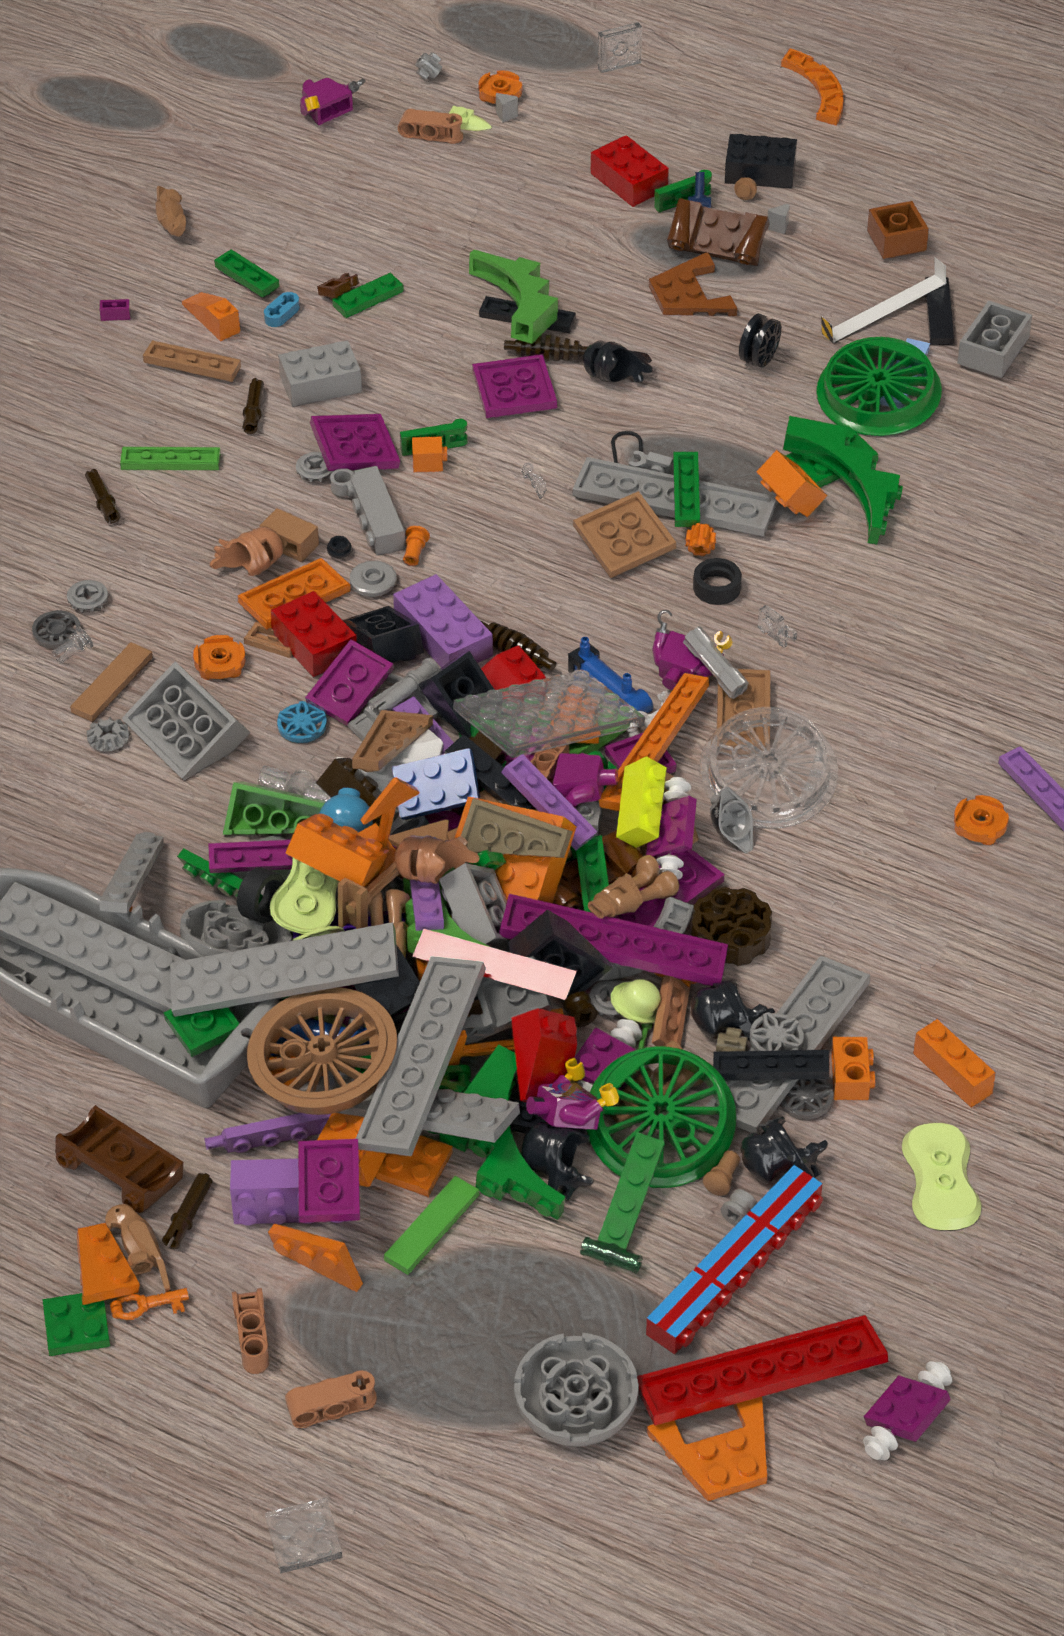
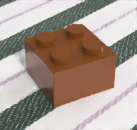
M913 201L869 209L867 231L883 259L927 251L929 228Z

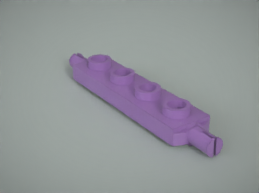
M298 1113L225 1128L221 1135L204 1138L206 1150L224 1146L228 1153H243L254 1147H272L279 1142L288 1140L300 1141L308 1136L320 1134L331 1114L311 1115Z

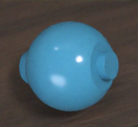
M352 788L340 789L338 795L331 797L324 803L319 813L331 817L334 820L333 823L341 827H351L358 833L373 825V820L365 825L361 822L360 819L370 807L360 798V792Z

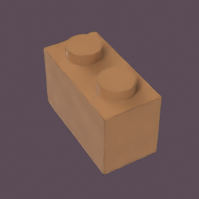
M278 508L259 525V527H268L277 532L283 543L282 554L300 562H303L319 545L318 526Z

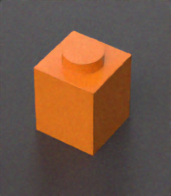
M442 437L412 438L413 472L443 471V461H447V446L442 447Z

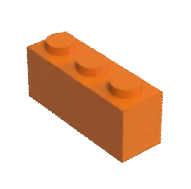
M938 1019L916 1032L913 1054L967 1105L972 1108L993 1094L996 1072Z

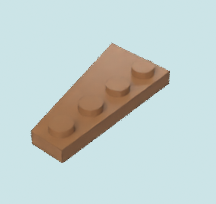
M381 710L353 756L352 768L362 769L365 772L381 770L433 725V715Z

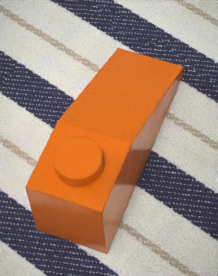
M200 292L182 301V305L220 342L240 333L239 312L226 298Z

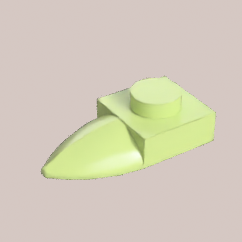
M453 106L449 114L455 113L462 117L461 129L482 131L492 128L487 121L474 115V110Z

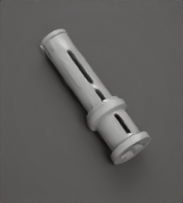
M425 658L420 667L414 671H409L403 682L371 706L373 713L378 715L381 710L392 711L394 707L401 704L414 692H421L422 690L418 684L439 670L438 664L431 658Z

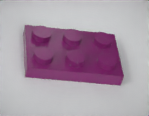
M350 640L306 695V702L348 727V723L358 716L394 670L393 663Z
M358 1139L298 1141L299 1223L360 1220Z

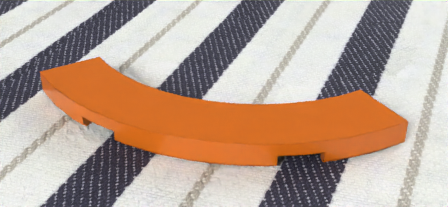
M790 48L781 60V67L797 72L813 84L821 99L820 108L816 113V120L837 126L843 112L844 102L843 90L838 79L824 64L820 65L814 61L813 57Z

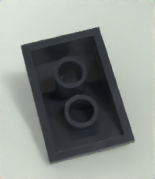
M390 606L343 620L357 635L358 644L391 663L400 660L410 661L415 659L416 655L424 653L419 624Z
M470 651L454 658L418 684L431 706L461 735L464 734L468 738L472 734L471 723L473 718H480L483 722L501 725L512 718Z
M548 909L508 942L510 953L527 958L534 956L538 961L577 971L567 997L576 992L586 991L613 968L612 964L567 920Z

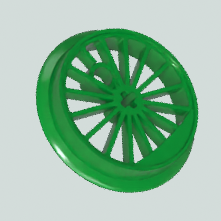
M869 337L845 345L831 357L818 379L816 394L822 411L837 425L850 426L856 433L863 435L886 436L911 430L925 422L935 412L940 403L942 385L930 360L916 346L891 337ZM878 357V369H876L871 358ZM882 358H889L882 369ZM864 359L868 366H866L860 360ZM896 360H899V361H900V362H898L897 364H895V365L893 366V364L895 363ZM832 384H833V385H844V386H840V387L833 388V387H832ZM913 386H926V387H925L924 390H922V389H919V388H916V387H913ZM852 393L843 400L839 398V396ZM904 394L917 397V399L915 401H912ZM891 395L905 405V407L898 409ZM884 396L891 411L880 412L881 397ZM858 400V408L850 406Z
M654 1046L631 1051L609 1064L598 1076L590 1090L592 1095L600 1099L602 1097L599 1089L603 1085L611 1083L617 1089L619 1099L639 1106L602 1107L603 1111L600 1113L597 1130L586 1129L587 1135H590L589 1141L597 1156L611 1171L620 1177L629 1155L624 1150L634 1141L637 1132L642 1134L650 1125L651 1128L647 1136L653 1137L657 1129L659 1130V1140L664 1141V1130L670 1144L675 1148L680 1159L678 1162L665 1164L663 1148L650 1184L651 1188L678 1187L700 1179L718 1165L724 1152L728 1151L732 1143L736 1128V1107L730 1088L721 1074L710 1063L686 1050ZM658 1064L659 1096L652 1085L644 1065ZM663 1064L676 1065V1071L663 1096ZM682 1068L694 1073V1075L671 1096V1093L678 1080ZM638 1070L641 1072L650 1095L631 1078ZM699 1079L709 1087L679 1099ZM626 1082L643 1099L618 1089ZM711 1095L714 1096L717 1107H683ZM603 1115H638L609 1127L605 1126ZM684 1115H718L719 1121L717 1127H713ZM643 1122L620 1145H617L610 1136V1134ZM678 1128H685L690 1134L685 1138H679L675 1135L674 1131ZM695 1128L713 1135L706 1145H703L695 1138ZM693 1145L698 1152L686 1158L682 1149H687Z

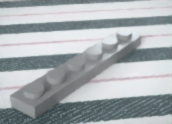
M151 832L136 834L99 901V911L128 913L163 848V836H155Z

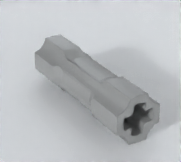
M702 627L691 630L685 636L683 643L694 656L704 663L730 698L734 699L742 695L747 689L749 682L715 647L714 641Z

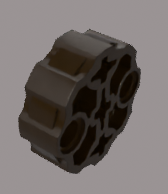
M716 888L706 897L699 898L693 907L691 936L728 944L725 963L736 966L751 963L758 955L765 954L770 946L772 911L768 903L761 901L756 893L749 889Z

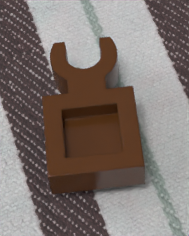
M345 273L338 279L332 278L317 286L318 294L334 299L351 290V287L359 284L358 274L349 276V273Z

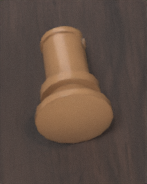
M725 1151L718 1165L713 1167L703 1177L705 1188L712 1194L724 1196L729 1193L731 1189L730 1184L733 1179L732 1174L741 1161L737 1153Z

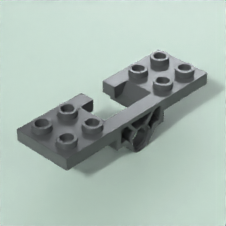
M483 977L474 998L475 1001L479 999L483 1014L470 1015L471 1017L466 1018L462 1029L467 1034L465 1045L473 1044L512 1027L511 1017L537 1008L547 1011L553 1009L549 995ZM408 1011L392 1017L397 1037Z

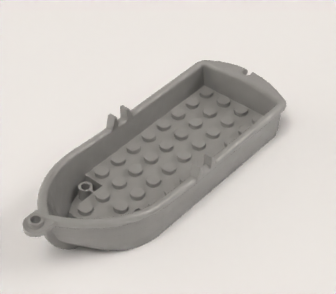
M0 868V901L14 882H17L132 936L137 935L143 941L165 948L174 947L177 950L176 956L188 960L203 957L185 939L165 930L159 915L155 914L149 921L143 919L142 907L139 905L132 912L128 911V913L99 911V901L102 896L77 883L38 871ZM0 936V996L6 1003L26 1016L203 1108L211 1107L248 1064L247 1049L254 1028L261 1018L277 1005L281 999L276 998L228 1007L240 1024L224 1042L191 1057L165 1021L164 1011Z

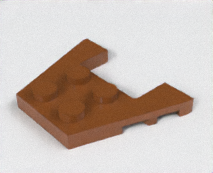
M708 252L649 279V288L663 315L693 316V312H707L709 316H714L717 312H728V316H737V306L731 295L707 299L695 277L715 272V264Z

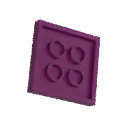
M543 354L472 364V372L486 418L557 408V399Z
M381 414L311 416L310 426L328 471H335L337 469L360 470L374 466L384 470L399 469L400 459Z

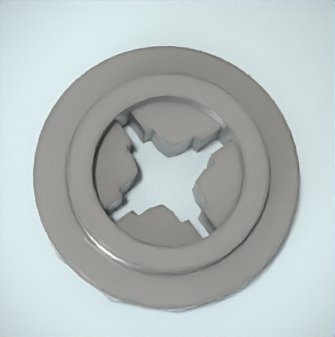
M321 452L307 453L296 462L297 474L301 476L302 480L309 479L310 483L314 480L321 482L323 478L330 479V475L333 472L328 471Z
M84 580L75 583L69 588L67 600L73 609L79 608L81 612L90 609L93 612L95 607L102 608L103 603L108 601V591L98 581ZM85 593H87L91 599L86 600V598L84 597Z
M109 717L108 720L103 721L99 718L98 723H91L90 730H87L88 743L99 751L117 750L124 746L129 739L128 726L123 724L121 719L113 721Z
M601 981L592 988L590 992L591 1004L595 1006L600 1016L606 1014L610 1015L613 1019L615 1015L619 1014L611 1001L607 1002V995L611 997L614 987L622 983V981Z

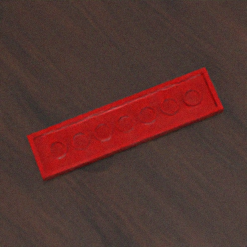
M862 1315L637 1376L638 1393L655 1426L887 1363L888 1352L867 1316Z

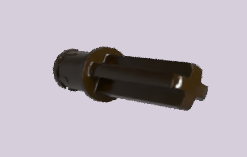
M253 378L250 383L247 404L242 413L244 417L242 429L247 434L257 432L258 421L262 416L260 406L264 382L257 378Z
M96 469L87 471L85 477L97 499L96 507L99 511H102L107 523L109 521L111 524L116 523L120 519V513L115 506V498L108 493Z
M198 1173L177 1213L172 1214L171 1224L162 1237V1242L165 1246L168 1245L173 1237L174 1240L169 1248L178 1249L187 1230L192 1229L193 1219L213 1183L209 1174Z

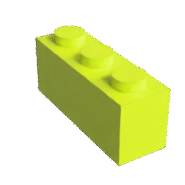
M647 756L624 768L616 837L636 848L657 839L660 829L667 767Z

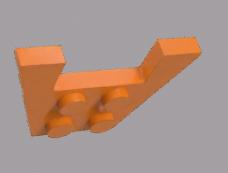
M762 1397L734 1404L743 1428L685 1444L675 1421H670L655 1426L654 1424L647 1426L648 1437L652 1441H656L664 1449L665 1455L675 1461L683 1470L682 1474L707 1501L766 1484L767 1465Z

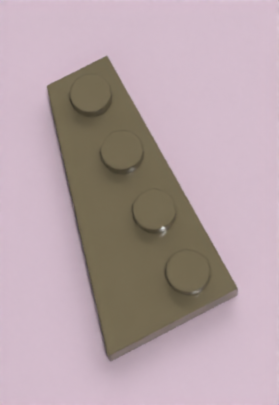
M473 798L461 836L468 841L466 845L468 850L475 853L489 850L490 852H499L506 855L564 858L573 831Z

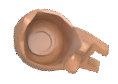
M258 527L252 531L244 532L238 538L230 541L219 539L218 542L223 546L214 547L216 552L214 556L216 558L210 562V567L218 569L221 567L236 568L243 566L248 570V575L256 576L261 574L262 571H266L281 557L283 543L277 532L268 527Z
M411 835L400 843L395 852L396 868L402 877L422 883L432 882L434 884H437L439 879L452 867L456 869L465 864V862L476 863L480 858L477 853L468 850L466 846L468 841L463 836L444 841L427 835L425 837Z

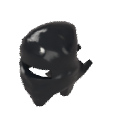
M596 341L588 346L583 355V365L586 372L592 377L610 383L622 381L629 376H633L635 382L641 383L644 381L642 372L652 373L653 371L652 366L648 364L652 359L647 353L627 350L621 344L612 341Z
M732 980L713 983V986L710 988L706 987L698 990L691 1000L692 1018L703 1034L710 1038H713L718 1033L727 1031L729 1027L741 1029L744 1035L748 1037V1041H750V1029L754 1021L763 1016L764 1013H775V1010L773 1008L767 1009L762 1004L757 1005L753 1009L746 1007L737 989V983Z
M782 1116L759 1125V1134H748L741 1142L740 1150L742 1162L748 1171L757 1180L768 1184L777 1175L787 1173L793 1165L814 1178L818 1177L822 1173L816 1160L818 1155L827 1148L828 1142L826 1140L820 1143L811 1142L805 1148H797L782 1126L786 1122Z
M545 1122L533 1125L526 1133L522 1142V1157L532 1170L541 1171L549 1176L548 1185L556 1191L560 1187L563 1190L561 1194L566 1197V1201H569L573 1192L578 1187L591 1186L594 1183L593 1178L580 1174L572 1166L578 1144L589 1142L590 1135L584 1134L575 1128H554V1126Z

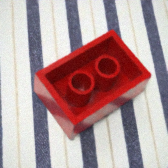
M627 135L591 151V174L632 207L654 197L655 189L668 185L669 168Z
M315 591L271 610V628L274 630V636L285 647L291 649L292 655L312 677L324 673L350 640L357 643V635Z

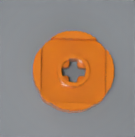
M499 70L497 74L491 76L490 72L486 73L478 82L479 98L481 101L496 104V93L517 96L519 98L522 95V81H519L517 74L510 71Z
M228 635L207 637L204 639V644L200 645L199 648L197 645L193 652L195 668L200 672L201 678L205 680L236 678L240 676L241 669L246 662L243 644L241 642L239 644L234 642L233 637ZM217 655H222L223 657L221 659H216Z
M976 795L975 799L967 801V798L957 804L954 812V830L957 835L963 836L968 840L981 842L984 845H992L996 839L1006 832L1009 815L1008 812L1006 814L1004 805L999 800L990 796ZM981 816L985 817V821H979L977 819H979Z

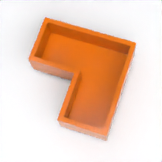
M468 796L455 838L462 834L473 797ZM479 799L573 831L564 858L502 854L506 863L495 870L506 900H508L509 894L553 904L577 826L564 816Z

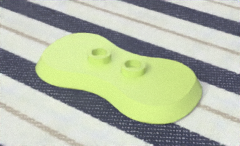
M293 858V865L288 878L272 896L270 902L271 916L283 928L301 934L328 927L335 916V893L340 881Z
M945 1123L923 1124L911 1129L903 1138L902 1152L915 1174L916 1188L912 1199V1209L916 1218L923 1225L937 1230H957L973 1225L981 1214V1201L967 1177L970 1144L966 1136L957 1127Z

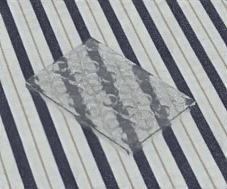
M575 670L572 673L558 674L542 680H532L525 684L511 685L499 690H489L486 693L467 695L464 698L454 700L453 710L512 758L519 757L521 754L527 755L644 726L645 721L644 715L585 670Z

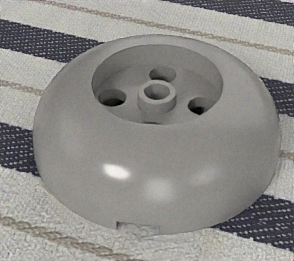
M213 900L196 904L187 909L181 917V938L185 939L203 957L292 941L291 931L280 926L274 919L263 924L243 917L238 911V907L236 905H226V900Z
M563 1333L541 1341L523 1357L514 1379L515 1401L524 1421L541 1437L564 1446H589L600 1443L615 1435L632 1416L638 1399L637 1372L628 1355L613 1342L589 1333H582V1336L564 1337ZM600 1392L596 1399H593L592 1394ZM553 1393L560 1395V1400ZM576 1411H579V1412H582L583 1414H581V1415H574V1414H572V1413H573V1412H576Z

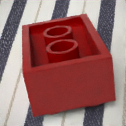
M519 645L497 654L481 668L510 714L546 699V676Z
M539 1008L511 1017L520 1100L522 1102H527V1099L531 1096L537 1097L538 1088L541 1084H553L561 1075L565 1076L567 1074L565 1064L568 1060L575 1057L578 1045L577 1027L574 1017Z

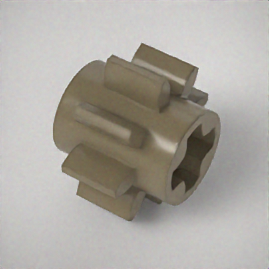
M728 1027L726 1034L719 1033L716 1052L746 1051L748 1037L741 1036V1029Z

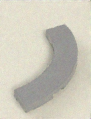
M672 897L667 898L663 910L653 927L684 934L691 919L694 906ZM610 962L613 968L598 981L623 979L644 970Z

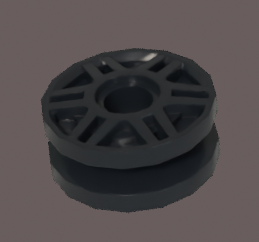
M760 313L754 315L742 334L739 344V358L748 363L753 361V364L758 367H765L771 361L779 345L782 332L781 322L773 318L768 320L767 316Z

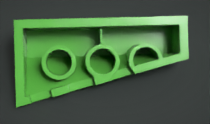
M243 781L233 782L222 835L294 833L297 824L315 814H319L326 801Z

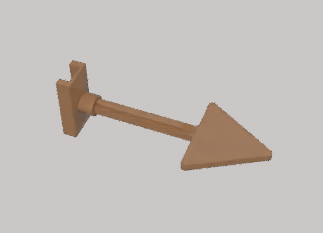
M442 820L390 835L389 842L393 846L398 847L405 838L411 835L422 837L427 835L446 841L449 821ZM395 861L366 888L347 878L342 879L338 883V926L343 928L349 923L355 926L356 929L368 927V905L371 903L372 898L399 875Z

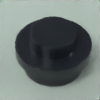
M344 536L332 537L327 545V553L333 558L342 559L349 556L352 552V545Z

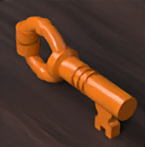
M187 1288L147 1297L134 1293L118 1297L110 1303V1309L113 1318L122 1320H134L143 1315L144 1312H147L149 1308L165 1304H171L173 1314H176L177 1310L185 1312L182 1301L189 1300ZM130 1300L137 1302L138 1309L136 1311L124 1313L122 1303L129 1302Z

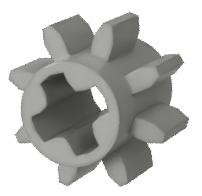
M424 52L415 63V66L419 68L416 73L423 79L428 77L434 79L442 69V66L439 64L441 58L434 52H431L429 55Z

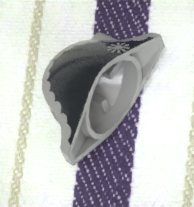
M725 787L719 791L718 795H713L710 799L712 804L710 807L712 824L718 834L747 854L753 850L752 813L749 806L729 787Z

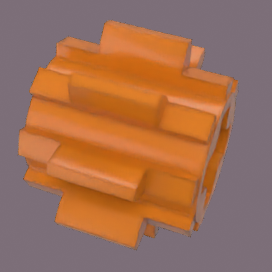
M696 523L695 526L692 525L691 530H687L685 546L688 547V551L692 552L695 556L710 554V551L715 549L716 533L713 532V527Z

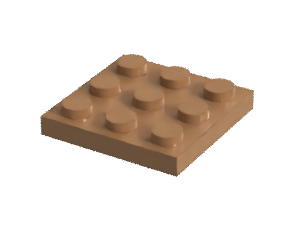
M639 491L573 520V527L610 578L676 549V541Z

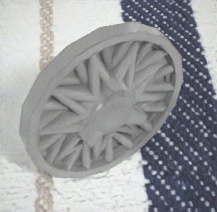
M381 561L360 563L350 573V585L353 590L360 595L368 597L387 594L397 583L396 572L393 567Z

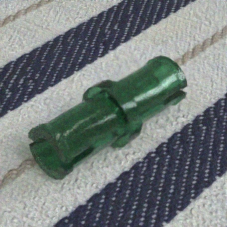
M588 1236L582 1242L580 1254L602 1261L607 1267L611 1268L614 1265L637 1274L642 1265V1262H638L643 1260L641 1255L619 1249L617 1244L611 1243L608 1245L591 1239Z

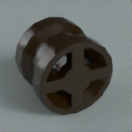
M584 991L571 994L563 1003L566 1013L574 1017L576 1027L589 1025L598 1015L595 1006L591 1004L590 996Z

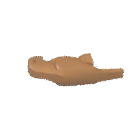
M157 186V202L155 203L157 219L170 234L180 237L186 229V217L180 204L182 195L174 189H165Z
M119 1204L112 1207L106 1214L105 1222L109 1229L118 1228L121 1230V1240L128 1254L127 1262L135 1276L150 1272L154 1266L159 1270L165 1292L171 1291L165 1264L152 1227L129 1205Z

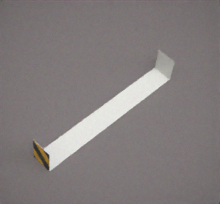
M934 257L935 275L833 328L832 324L821 316L822 334L834 343L945 285L946 265Z

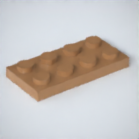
M738 669L749 682L747 689L742 695L732 699L718 684L716 752L769 754L770 670Z

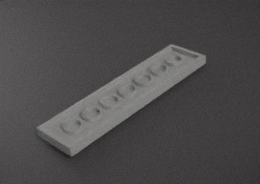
M590 457L586 458L573 487L572 496L610 504L639 491L655 514L674 518V475ZM699 480L700 523L764 537L777 505L776 496Z
M14 882L0 901V936L164 1012L172 1009L170 963L185 959L17 882Z
M393 922L172 962L170 963L172 1012L176 1017L398 977L399 970Z
M430 957L397 1037L394 1059L378 1083L356 1139H358L359 1150L412 1156L486 971L484 962Z
M824 956L818 958L777 1012L791 1018L794 1017L798 1021L804 1034L803 1045L800 1050H820L869 985L870 974ZM794 1031L793 1035L798 1038L796 1031ZM758 1042L761 1047L767 1050L766 1043ZM751 1047L748 1051H755V1050L753 1049V1047ZM783 1047L781 1050H791V1049ZM797 1080L726 1081L735 1102L736 1127L758 1134V1126L768 1121ZM714 1097L706 1107H717ZM710 1115L719 1119L718 1115Z
M328 1071L330 1090L339 1088L340 1085L332 1073ZM341 1071L339 1072L346 1084L354 1081L351 1077ZM321 1076L315 1092L325 1091L324 1076ZM307 1081L299 1090L306 1091L310 1081ZM438 1089L422 1130L495 1143L520 1113L519 1103L507 1101L504 1098L494 1099L483 1097L479 1094L454 1092L451 1089ZM374 1093L358 1105L337 1113L365 1117Z

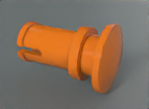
M410 526L405 531L407 547L403 561L409 566H416L419 563L421 550L430 539V533L421 526Z

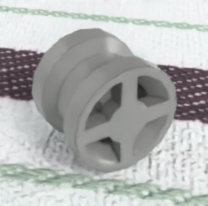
M737 1189L730 1196V1201L725 1202L720 1208L721 1214L726 1221L736 1226L757 1202L748 1192Z

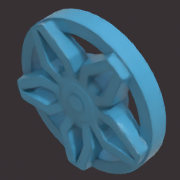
M299 701V703L290 705L283 711H280L277 726L279 733L285 739L295 743H307L322 736L327 727V720L324 711L306 703V701ZM322 721L321 727L317 730L315 725ZM282 722H284L285 724H287V727H286L285 730H284V728L282 727ZM299 733L306 734L305 736H297Z

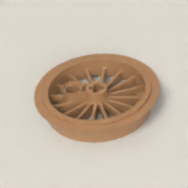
M337 987L293 995L271 1008L254 1028L247 1049L248 1067L257 1085L286 1108L311 1115L341 1112L358 1105L376 1091L380 1079L389 1069L395 1056L397 1047L396 1028L387 1010L375 999L359 991ZM324 1015H337L329 1036L325 1035ZM318 1016L320 1035L314 1036L304 1020ZM346 1016L355 1018V1019L338 1035V1033H339V1031H340V1028H341V1026H342V1023H343V1021H344V1018H345ZM299 1024L310 1041L304 1040L289 1031V1029ZM363 1024H365L367 1030L351 1037ZM280 1037L287 1039L283 1044H276ZM367 1041L370 1042L368 1045L359 1046ZM271 1053L281 1055V1058L269 1060ZM371 1055V1059L360 1058L361 1056ZM350 1066L364 1068L367 1070L363 1074H361L360 1072L356 1071ZM286 1069L275 1076L270 1072L271 1070ZM337 1070L351 1077L354 1081L346 1084ZM328 1071L332 1073L340 1085L339 1088L330 1090ZM323 1073L325 1091L315 1092ZM297 1077L289 1086L283 1084ZM311 1078L307 1090H299Z

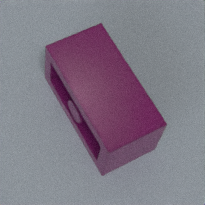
M129 299L100 300L101 321L130 320L131 309Z

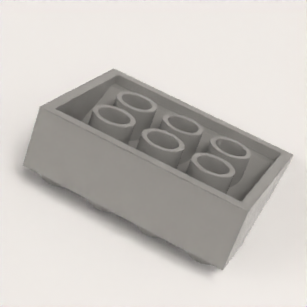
M176 661L122 717V720L183 780L188 779L233 752L251 733Z

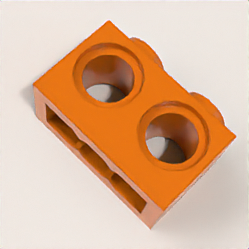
M833 1037L831 1062L834 1100H869L870 1089H875V1071H870L869 1066H873L874 1054L873 1048H868L867 1037Z

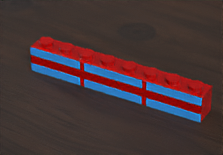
M793 1165L647 1317L646 1335L674 1355L682 1347H687L694 1339L695 1333L701 1327L705 1328L711 1322L714 1313L720 1307L724 1308L729 1303L732 1294L738 1288H743L748 1283L751 1274L757 1268L761 1269L766 1264L769 1255L775 1249L779 1250L784 1245L787 1236L793 1230L797 1231L802 1226L805 1217L811 1211L815 1212L820 1207L823 1201L821 1196L823 1183Z

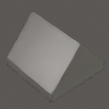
M496 93V113L502 122L518 116L517 96Z
M789 204L768 209L767 216L770 223L768 230L781 234L786 233L789 224Z

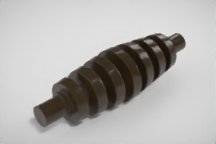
M542 335L533 344L521 340L504 341V350H514L518 356H522L523 351H526V356H532V352H535V355H541L543 352L545 361H550L551 353H554V361L560 360V354H563L564 361L569 360L570 355H573V360H578L579 356L584 355L585 350L588 348V346H582L578 340H575L574 345H571V340L565 338L564 344H561V337L558 336L555 338V344H552V335H546L545 343H542Z
M481 621L492 633L493 647L501 653L519 645L539 669L542 667L550 671L555 669L556 662L548 658V651L541 648L540 645L522 632L509 629L496 622L488 625Z

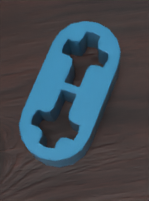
M285 292L264 309L266 325L279 327L296 314L300 309L299 296L293 292Z

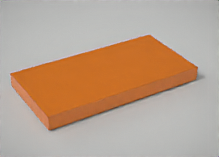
M320 558L239 594L238 603L267 630L271 628L272 609L312 591H315L326 603L350 592L351 585L326 561Z

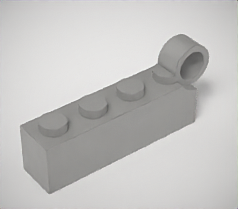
M374 466L355 470L354 473L349 469L333 471L330 475L331 491L337 496L353 498L355 514L359 513L361 529H366L368 546H373L376 556L404 550L405 531L378 467Z

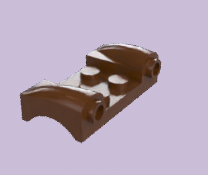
M679 198L667 243L669 248L677 251L697 254L708 252L711 257L731 260L744 265L758 266L762 242L770 223L768 216L748 212L742 215L703 207L700 202Z
M617 830L602 837L609 885L626 873L634 877L638 860L643 857L636 847L616 837ZM576 858L565 864L553 904L584 911L578 861Z
M96 1105L91 1108L86 1118L76 1129L69 1133H59L56 1135L55 1154L60 1166L74 1170L82 1162L122 1187V1203L129 1205L137 1213L144 1212L183 1179V1161Z

